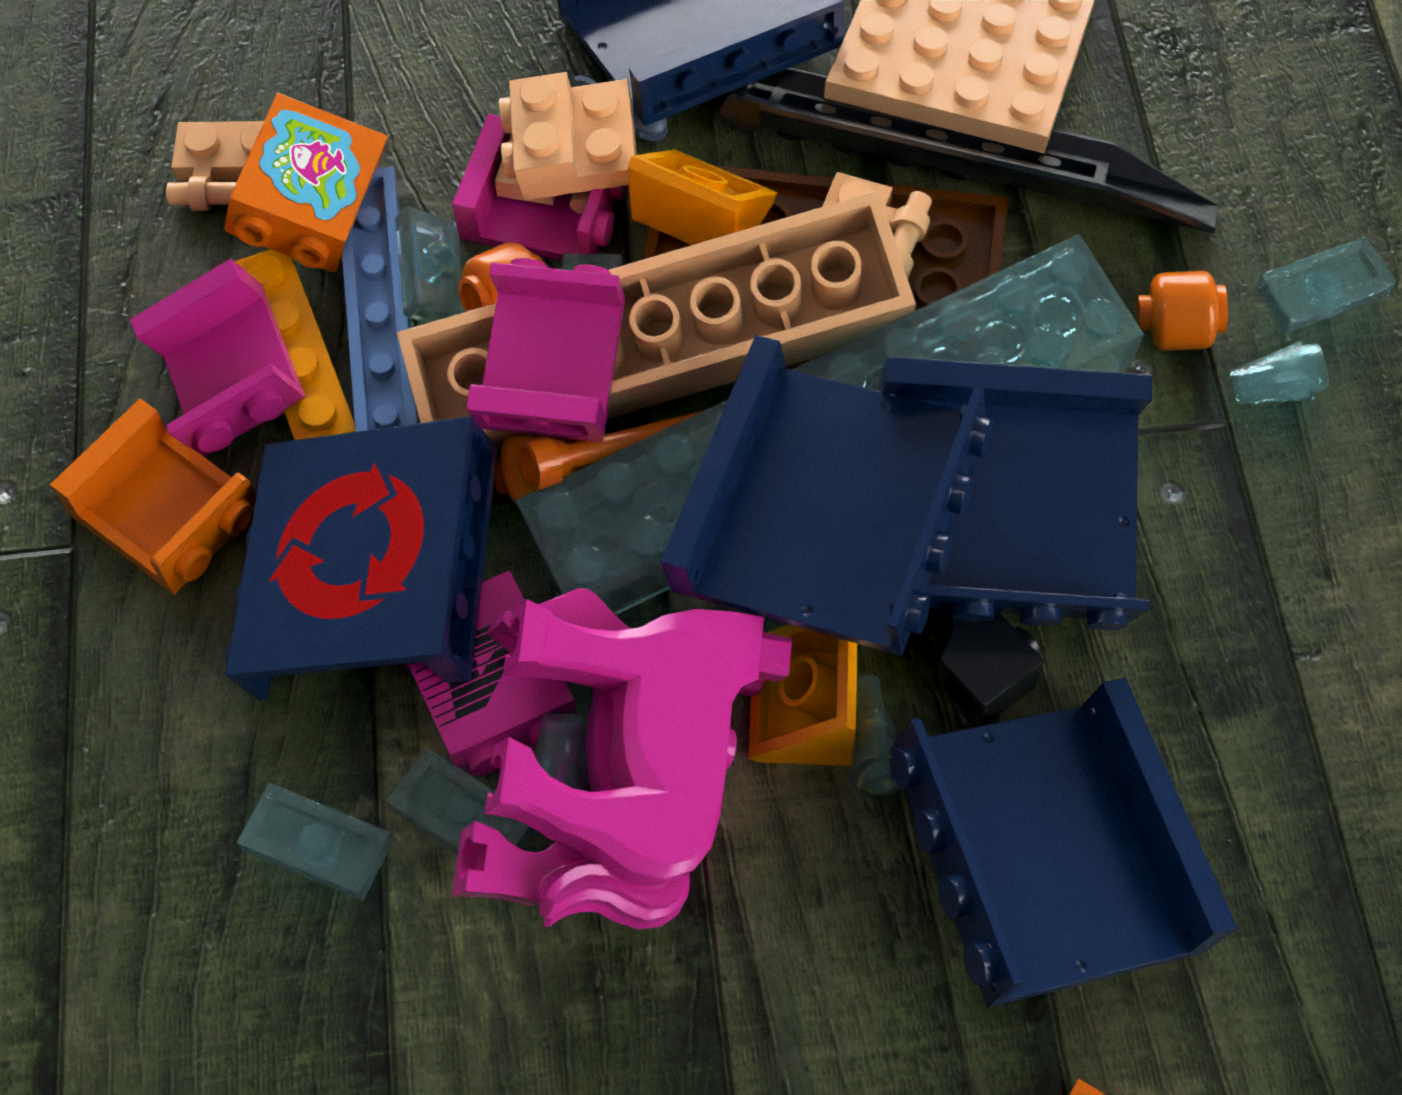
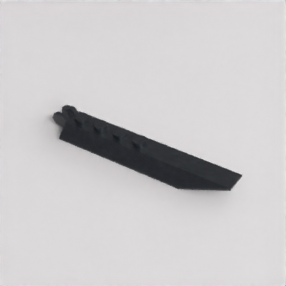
M787 68L782 71L777 87L754 83L753 85L748 84L733 90L719 108L723 119L722 122L726 123V127L738 128L741 132L750 133L761 126L776 130L777 135L788 140L803 141L811 138L828 142L832 148L843 153L858 154L866 151L883 155L890 163L902 167H914L921 164L941 169L944 175L957 180H970L976 177L1213 234L1216 230L1218 205L1118 144L1053 128L1045 153H1040L824 98V92L828 76L795 68Z

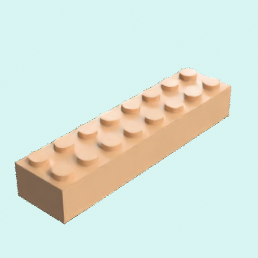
M879 191L608 270L612 275L619 276L625 296L607 419L735 382L755 335L779 340L785 365L789 366L913 329L916 303ZM496 303L397 332L420 423L470 416L466 410L470 384H483ZM482 429L496 445L497 451L501 450L505 437L513 434L512 432Z

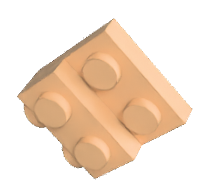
M567 72L509 80L510 97L499 99V110L505 134L512 133V142L501 144V154L507 179H517L524 201L591 191V189H607L629 185L628 165L631 156L637 155L632 96L628 79L577 87L570 86Z

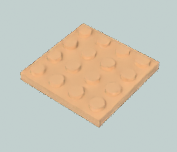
M861 0L826 79L824 98L1045 153L1095 0Z

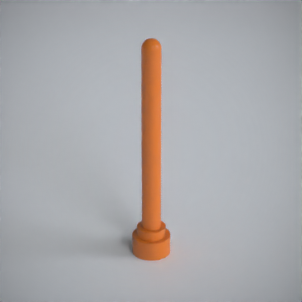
M726 405L605 434L603 442L580 440L565 444L561 439L553 440L549 436L522 441L517 448L519 472L524 484L532 492L559 486L563 478L570 476L574 468L713 434Z

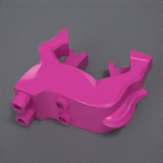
M585 588L575 589L539 604L526 599L513 610L503 612L492 623L488 631V635L512 654V656H505L503 676L545 678L592 687L594 693L588 714L585 738L588 781L592 792L571 788L550 777L537 762L532 749L510 737L493 745L491 767L501 768L495 793H487L484 814L517 820L539 831L555 842L546 850L537 853L523 851L510 843L498 830L474 821L464 828L460 834L452 896L494 898L526 906L539 904V914L544 918V927H550L565 916L579 912H597L614 922L635 929L662 927L676 917L688 897L691 880L689 873L695 870L711 849L719 822L726 770L733 762L737 746L736 732L730 728L732 703L737 694L752 697L760 693L765 680L779 682L788 677L792 645L791 638L763 632V616L706 609H692L663 615L640 628L632 629L625 625L594 592Z

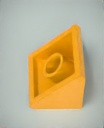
M676 149L631 156L628 165L632 220L690 245L759 226L774 204L778 193Z
M790 624L767 632L791 638L790 669L788 677L779 682L765 680L761 692L751 697L748 759L764 763L851 766L856 734L857 643Z

